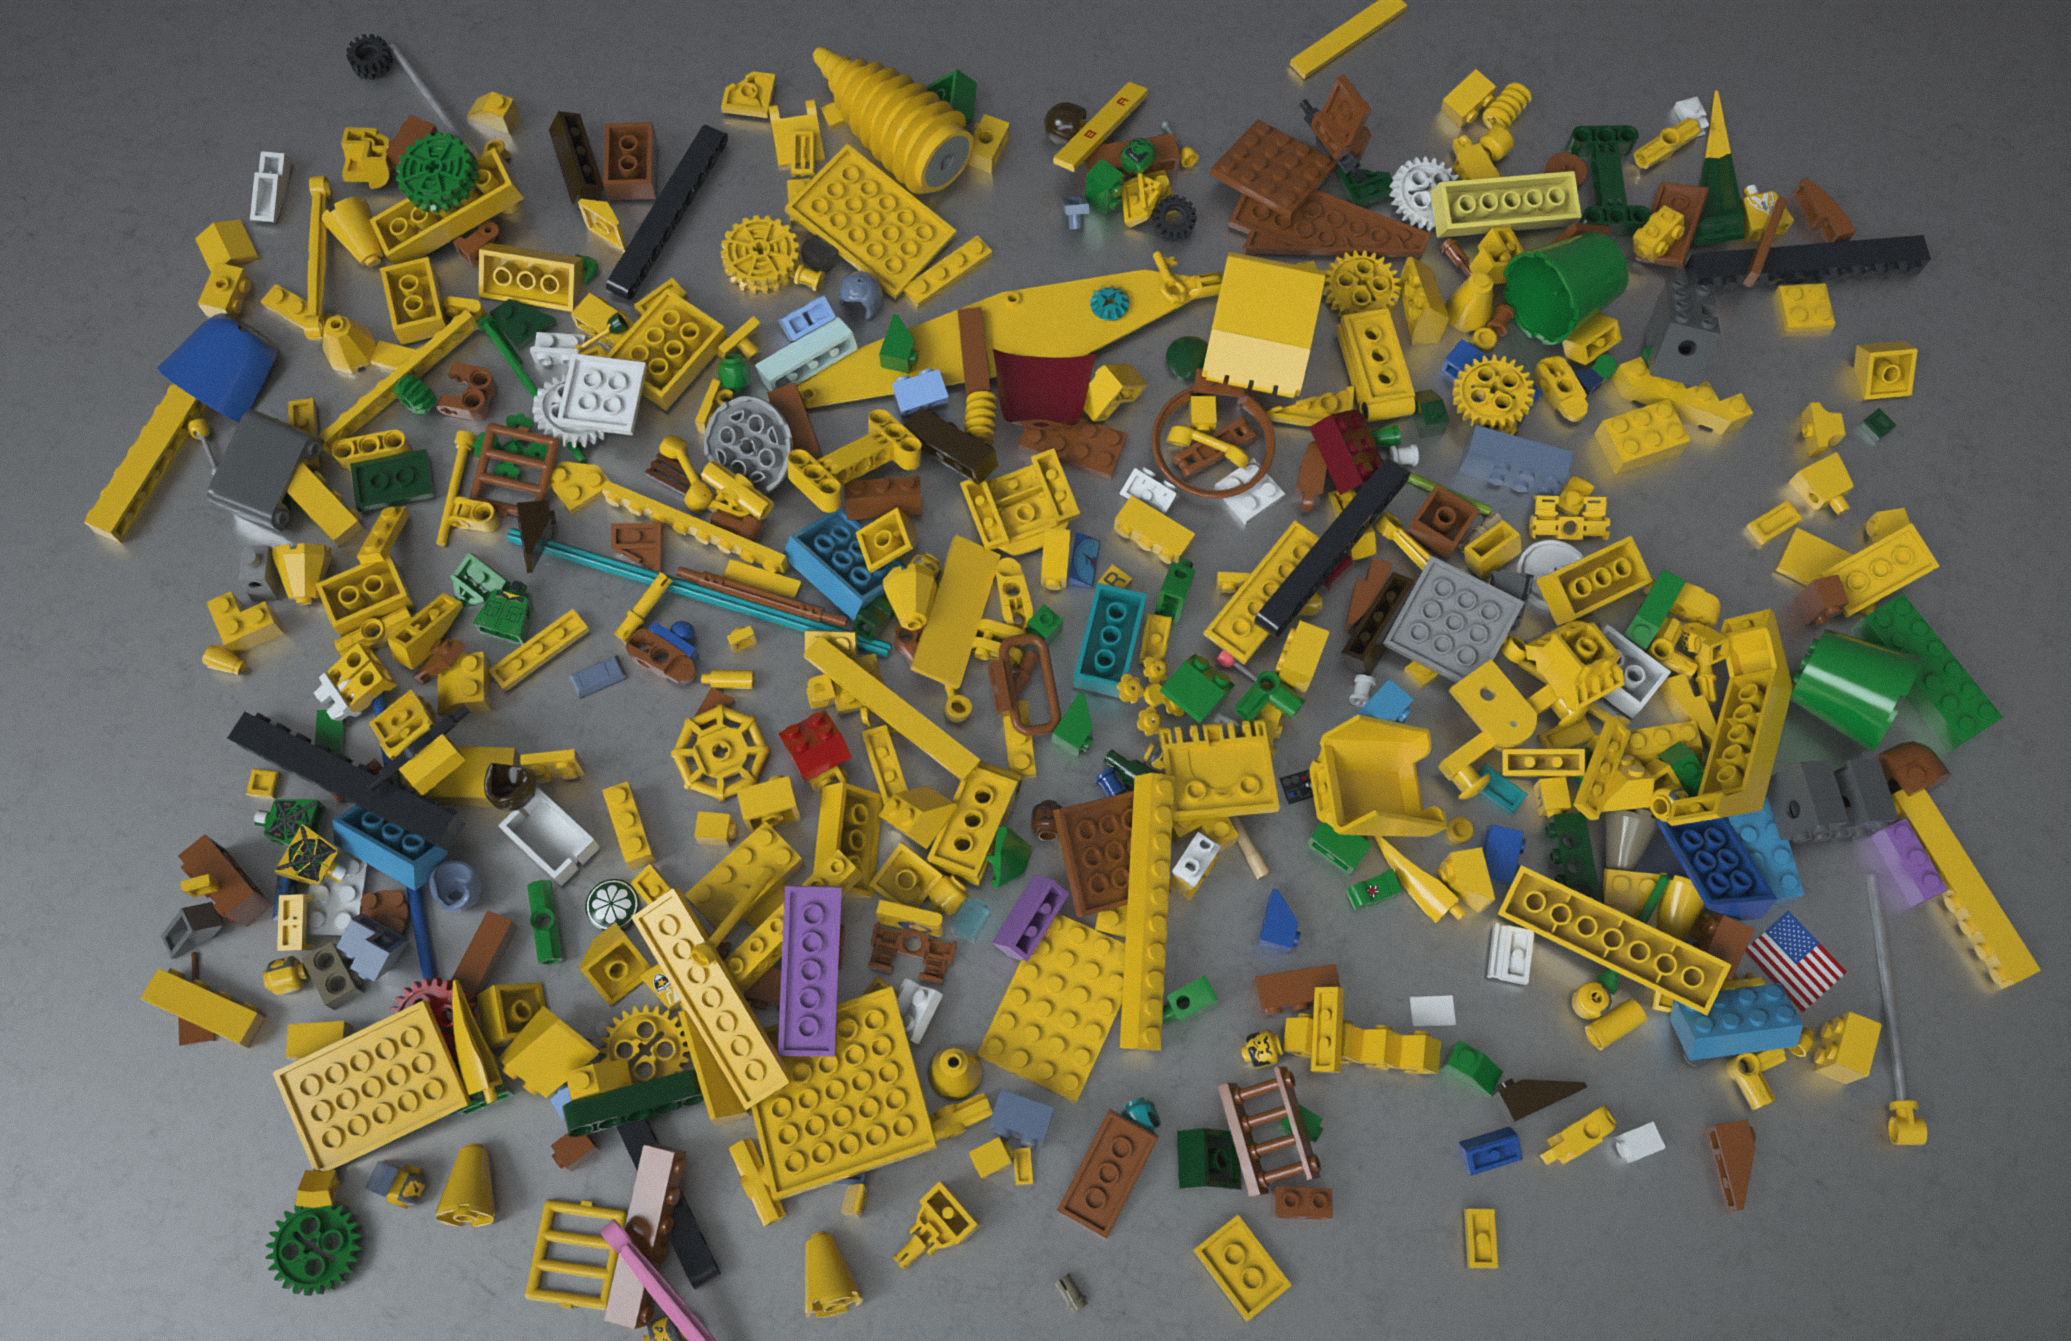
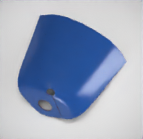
M219 313L213 315L200 325L157 369L168 380L197 400L239 423L243 414L251 409L274 363L278 346L250 325L229 314ZM238 326H242L246 330L241 331L238 329Z

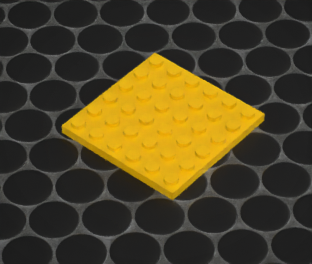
M893 986L837 1004L835 1056H780L794 1080L751 1107L774 1201L938 1148L898 998ZM779 1024L764 1028V1031L778 1052Z

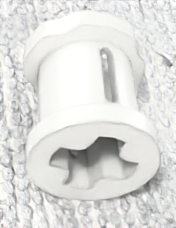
M1411 444L1410 447L1402 448L1390 446L1389 458L1400 465L1411 464L1412 467L1417 466L1419 461L1417 445Z
M1359 674L1355 677L1354 682L1356 685L1354 693L1349 698V702L1355 706L1363 707L1371 699L1373 688L1376 687L1378 681L1371 676Z

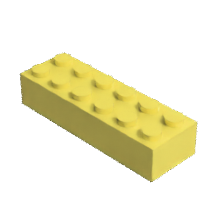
M1574 171L1440 182L1430 191L1437 238L1486 234L1494 227H1511L1513 231L1566 227L1582 218Z

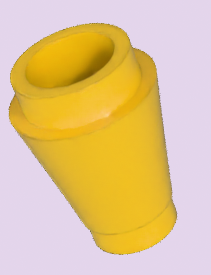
M211 644L206 649L202 662L207 664V667L210 669L240 675L246 666V661L220 644L217 646Z

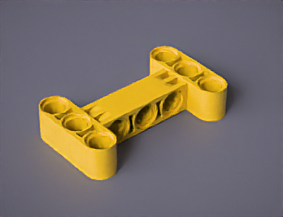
M876 409L868 415L867 435L818 460L802 449H795L789 452L787 455L788 478L819 509L824 512H835L841 506L842 485L891 460L904 470L919 468L921 465L922 444L916 436L889 412L883 409Z

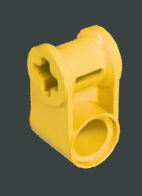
M455 497V507L452 516H449L447 522L454 527L486 533L495 532L501 525L500 516L490 503L471 500L465 497ZM490 515L487 519L482 520L485 516Z

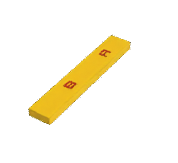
M1128 82L1054 156V164L1074 172L1148 96V89Z

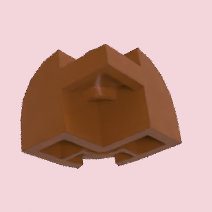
M1915 741L1900 743L1872 758L1880 760L1887 783L1895 779L1908 797L1924 789L1929 792L1943 785L1952 775L1933 750L1926 744Z

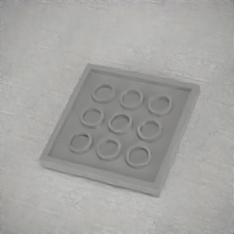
M1431 556L1383 644L1385 647L1458 683L1490 659L1492 661L1495 659L1525 602Z

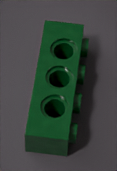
M1581 812L1553 814L1545 824V835L1547 839H1550L1552 848L1549 851L1551 864L1555 865L1556 875L1554 876V881L1570 889H1577L1583 895L1602 903L1586 816ZM1563 837L1570 839L1573 847L1566 846L1563 842ZM1567 864H1574L1577 867L1578 873L1571 872Z

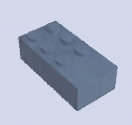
M1475 425L1464 447L1458 473L1489 481L1493 485L1511 487L1518 492H1529L1536 495H1557L1568 479L1574 452Z

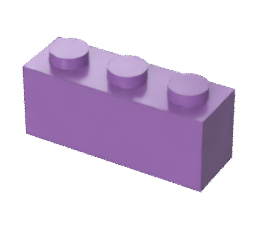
M1906 818L1870 836L1910 907H1914L1948 891Z
M1034 875L992 943L1010 958L1028 962L1069 893L1053 879Z

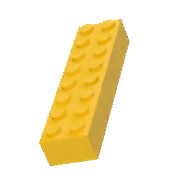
M1522 865L1498 912V915L1705 1015H1708L1731 968V964Z

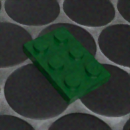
M426 449L350 464L355 504L358 512L435 497L429 455Z

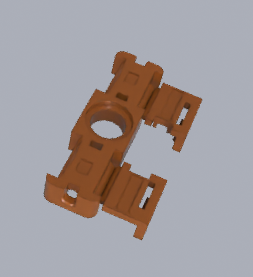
M877 922L874 926L870 942L873 951L870 962H868V968L892 974L894 966L891 965L892 959L897 957L898 953L921 959L923 964H926L924 973L920 972L918 980L942 986L947 969L945 961L948 962V966L952 965L954 952L957 947L956 941L953 940L952 944L931 940L928 933L903 928L902 932L880 928V922ZM911 937H917L921 940V947L916 951H910L906 947V942Z

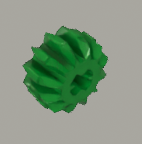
M408 373L402 377L393 388L396 398L402 402L401 404L419 416L428 413L438 401L435 393L429 386L413 374Z

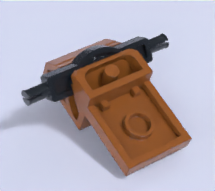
M1344 74L1337 77L1323 110L1320 111L1316 107L1313 109L1307 99H1304L1303 103L1300 102L1299 107L1306 114L1304 120L1316 134V142L1319 149L1325 155L1333 158L1344 173L1352 175L1357 184H1361L1362 180L1365 181L1366 177L1359 169L1361 166L1360 160L1372 136L1365 123L1372 109Z

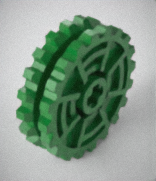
M436 132L435 136L429 133L425 134V139L420 140L417 138L414 140L415 145H408L406 147L407 153L399 158L401 165L396 166V171L399 173L396 176V181L400 184L399 189L402 193H405V196L412 201L415 207H421L427 213L431 209L434 214H438L441 209L448 212L451 206L459 207L462 199L468 200L470 197L468 193L476 188L474 181L479 180L480 175L476 171L480 168L479 164L475 161L477 159L475 155L470 152V149L466 144H463L464 142L459 137L455 138L451 133H447L445 136L442 132Z

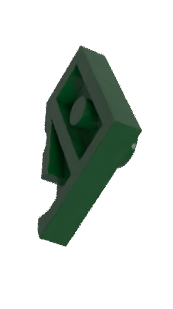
M1340 167L1337 168L1336 175L1350 203L1364 207L1393 198L1389 196L1393 190L1390 188L1393 179L1389 172H1371L1360 169L1366 179L1365 181L1362 180L1361 184H1357L1352 175H1347Z
M508 299L489 312L494 317L498 326L519 350L534 341L537 332L546 333L557 325V321L553 316Z

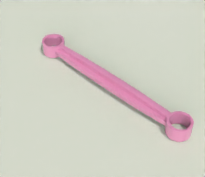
M615 1219L600 1230L606 1242L617 1254H620L649 1294L688 1341H716L696 1314L688 1309L681 1296L633 1244L629 1235Z

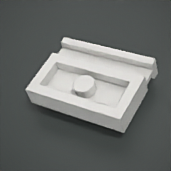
M1495 923L1492 931L1487 977L1527 985L1529 983L1534 932L1529 929Z

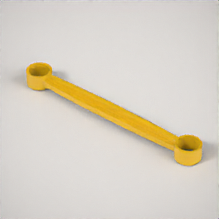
M326 175L310 176L309 178L312 207L308 249V316H305L303 321L305 335L309 341L323 340L325 326L323 310L327 266V227L322 221V215L327 210V200L331 198L330 183Z
M1384 512L1375 523L1376 529L1386 538L1394 540L1423 571L1432 555L1403 530L1404 525L1396 516L1389 512ZM1508 633L1500 647L1502 653L1516 664H1520L1527 657L1525 647L1527 644L1519 637Z

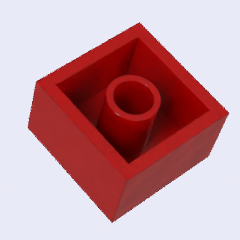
M826 710L813 713L807 719L790 725L784 731L778 733L789 758L804 782L852 758L841 732Z

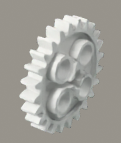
M1426 156L1421 161L1416 157L1412 162L1408 160L1404 166L1401 165L1392 177L1394 181L1390 184V188L1393 190L1389 196L1395 199L1391 204L1399 206L1396 213L1403 212L1402 220L1405 221L1409 218L1411 220L1410 226L1418 223L1420 230L1426 226L1428 232L1435 227L1430 191L1440 182L1455 181L1458 178V175L1452 176L1450 174L1452 171L1451 167L1447 170L1444 169L1445 162L1437 165L1436 158H1433L1429 163Z
M562 375L561 381L553 377L552 385L544 382V388H539L537 396H534L532 410L534 422H538V430L545 429L544 435H553V437L563 440V446H566L568 442H572L573 448H576L577 442H581L583 447H586L588 440L595 445L597 437L603 440L605 433H610L559 426L557 424V417L566 376Z

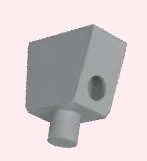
M270 546L242 547L239 581L252 601H277L279 598L280 575L274 563Z

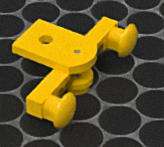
M1490 659L1449 690L1483 732L1445 758L1438 768L1462 792L1458 797L1459 799H1470L1483 791L1491 778L1490 773L1480 777L1471 766L1477 759L1492 748L1503 752V749H1516L1528 740L1534 732L1537 716L1549 708H1552L1561 719L1558 725L1566 727L1580 720L1588 711L1590 704L1577 711L1567 710L1564 697L1555 696V691L1550 684H1547L1525 700L1498 666ZM1483 689L1491 691L1493 700H1484L1480 695V691Z

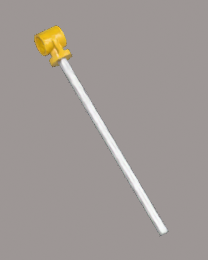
M396 43L391 44L389 50L455 138L459 137L464 142L463 144H466L470 149V152L476 158L479 157L478 151ZM521 201L503 210L502 213H516L521 207Z
M1869 874L1866 878L1897 1101L1889 1103L1890 1111L1896 1112V1117L1891 1116L1889 1119L1888 1134L1891 1143L1894 1145H1924L1927 1141V1126L1922 1117L1914 1116V1111L1919 1110L1918 1101L1909 1100L1878 875Z

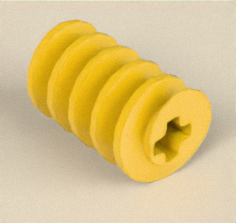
M1509 83L1499 96L1494 99V102L1489 105V108L1484 111L1483 121L1489 130L1494 126L1509 128L1517 116L1531 103L1532 94L1519 83Z
M988 391L971 393L966 399L965 433L969 432L978 441L992 446L994 444L992 437L995 435L993 428L996 426L993 420L996 418L994 411L997 409L995 404L998 399L997 395Z

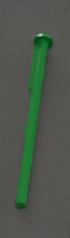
M490 315L481 316L477 322L478 329L480 331L486 330L534 399V396H537L538 388L523 368L522 359L498 327L494 317ZM572 442L567 443L566 446L578 463L585 464L588 459L578 444L576 448H573Z

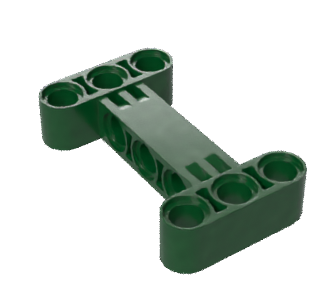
M1630 125L1577 126L1573 129L1566 144L1567 153L1578 157H1589L1596 206L1587 207L1578 223L1609 226L1612 233L1609 237H1633L1635 232L1639 228H1643L1651 217V212L1647 207L1627 205L1620 157L1629 155L1636 144L1639 133L1635 127Z

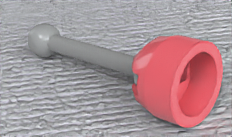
M1225 650L1220 653L1215 661L1225 668L1235 666L1254 681L1257 680L1255 674L1238 663L1237 659Z

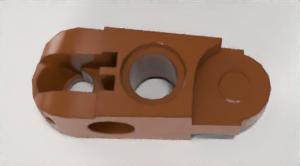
M1315 441L1308 444L1305 456L1302 458L1295 492L1303 494L1301 511L1308 513L1312 511L1314 497H1320L1323 494L1327 470L1325 461Z
M642 628L637 630L628 639L625 648L630 659L636 664L679 685L688 684L695 679L696 668L693 660L657 634ZM641 646H646L647 649L645 651H641L639 648ZM662 655H668V656H669L666 661H664V662H657V660H658V658H659L660 656H662Z

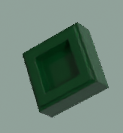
M1880 408L1859 424L1875 442L1879 441L1897 426Z

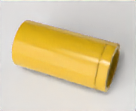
M1630 998L1587 1025L1585 1032L1591 1043L1597 1049L1603 1050L1647 1022V1017L1642 1007L1634 999Z

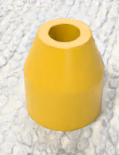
M1803 1027L1797 1047L1787 1049L1798 1057H1805L1813 1046L1814 1032L1807 1027Z

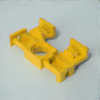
M1534 495L1533 498L1536 499L1535 514L1537 516L1532 515L1530 517V537L1535 539L1536 535H1555L1556 539L1583 540V536H1602L1604 540L1609 539L1610 532L1607 531V526H1610V519L1604 517L1606 516L1607 497L1581 496V500L1586 505L1585 512H1582L1584 517L1556 516L1558 512L1555 511L1556 503H1559V496ZM1542 500H1554V502H1542ZM1588 501H1600V503H1588ZM1567 521H1573L1576 524L1575 531L1569 535L1565 534L1563 531L1564 524Z

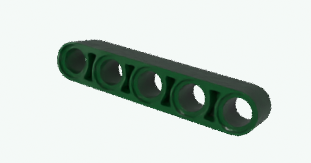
M691 1069L573 1100L562 1106V1112L568 1136L580 1137L694 1106L703 1102L704 1097L696 1071Z

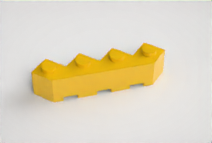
M1642 357L1620 364L1611 378L1622 399L1630 402L1635 400L1647 406L1669 399L1680 420L1696 426L1701 424L1712 428V432L1720 435L1743 427L1753 414L1742 393L1719 401L1708 381L1700 383L1699 387L1693 386L1686 389L1681 382L1651 376Z
M1300 1013L1298 1018H1286L1283 1051L1299 1057L1311 1058L1313 1015ZM1343 1019L1341 1063H1364L1366 1067L1385 1070L1389 1068L1404 1069L1405 1073L1439 1074L1441 1041L1430 1037L1431 1033L1426 1031H1414V1035H1401L1393 1032L1390 1026L1375 1025V1029H1361L1354 1026L1353 1021Z

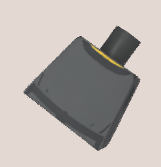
M1492 571L1488 584L1525 602L1513 623L1514 626L1520 627L1532 589L1534 575Z

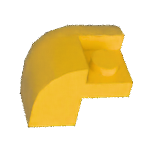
M345 127L341 141L346 158L342 171L344 182H368L370 189L380 188L387 183L392 168V163L386 153L390 140L385 135L379 133L378 129Z

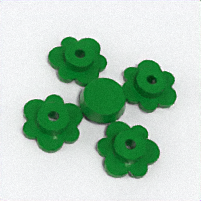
M518 413L517 416L510 415L506 418L508 427L519 429V426L529 429L533 427L532 419L526 418L523 413ZM485 432L480 433L478 440H474V444H472L477 458L480 457ZM495 435L492 449L545 460L548 449L547 445L532 442L530 447L524 449L523 445L518 442L520 439L512 438V441L506 442L502 447L498 442L497 435ZM503 462L502 465H495L494 475L519 480L520 469L515 467L513 463Z

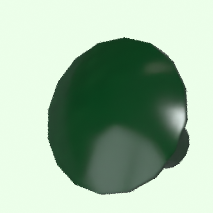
M1193 336L1180 337L1171 343L1167 349L1166 361L1167 366L1176 375L1178 380L1195 379L1196 369H1203L1208 343Z

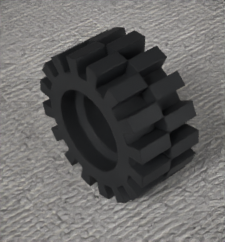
M363 34L362 39H359L357 36L354 38L355 43L352 41L349 43L350 48L347 47L346 49L348 53L346 57L358 77L361 75L362 79H366L368 76L370 80H374V76H377L379 79L381 78V73L386 75L388 73L387 69L391 70L393 56L386 41L382 40L380 36L377 35L375 38L374 34H370L369 38H367L366 34ZM377 53V56L371 60H362L367 54Z
M1171 195L1167 196L1165 200L1162 199L1153 213L1152 226H1155L1154 231L1160 233V238L1166 237L1168 242L1174 239V242H1178L1180 239L1184 240L1196 225V208H1192L1193 203L1191 201L1187 203L1184 196L1181 199L1178 198L1179 195H1174L1173 198H1171ZM1171 210L1180 212L1183 216L1182 225L1178 227L1170 226L1166 221V214Z

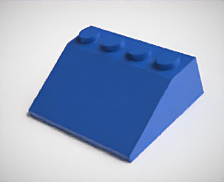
M1727 817L1674 826L1660 819L1656 821L1708 909L1738 921L1762 919L1777 900L1775 894Z

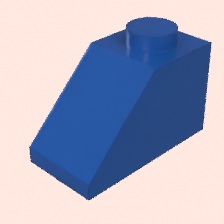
M1273 888L1269 895L1257 945L1289 954L1292 947L1297 948L1301 932L1297 931L1298 921L1278 889Z

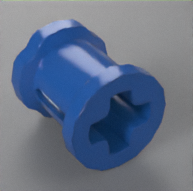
M1113 767L1106 769L1094 779V782L1097 785L1100 784L1108 797L1125 793L1128 790V787L1122 785L1115 776V769Z

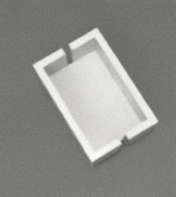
M537 787L530 803L523 807L529 816L525 819L520 811L516 810L498 826L562 886L579 869L576 864L580 862L583 865L600 847L584 829Z

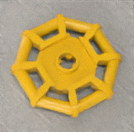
M717 704V707L690 719L686 718L683 721L685 724L675 748L671 751V757L674 758L684 780V787L687 790L692 789L717 798L718 801H724L725 798L736 794V790L741 789L744 784L757 782L768 754H771V748L767 746L756 722L757 718L754 715L749 716L724 707L723 704ZM724 718L741 725L738 729L727 727V725H724ZM714 719L717 720L716 725L705 730H701L699 727ZM748 730L756 746L747 747L743 734ZM694 732L698 735L697 742L693 749H686L691 734ZM721 745L723 749L728 748L724 758L713 755L717 752V746ZM748 755H756L751 770L748 772L743 768L747 762ZM688 757H694L699 768L693 774L686 760ZM738 773L743 777L742 780L725 787L724 779ZM703 775H707L712 779H717V787L699 780Z

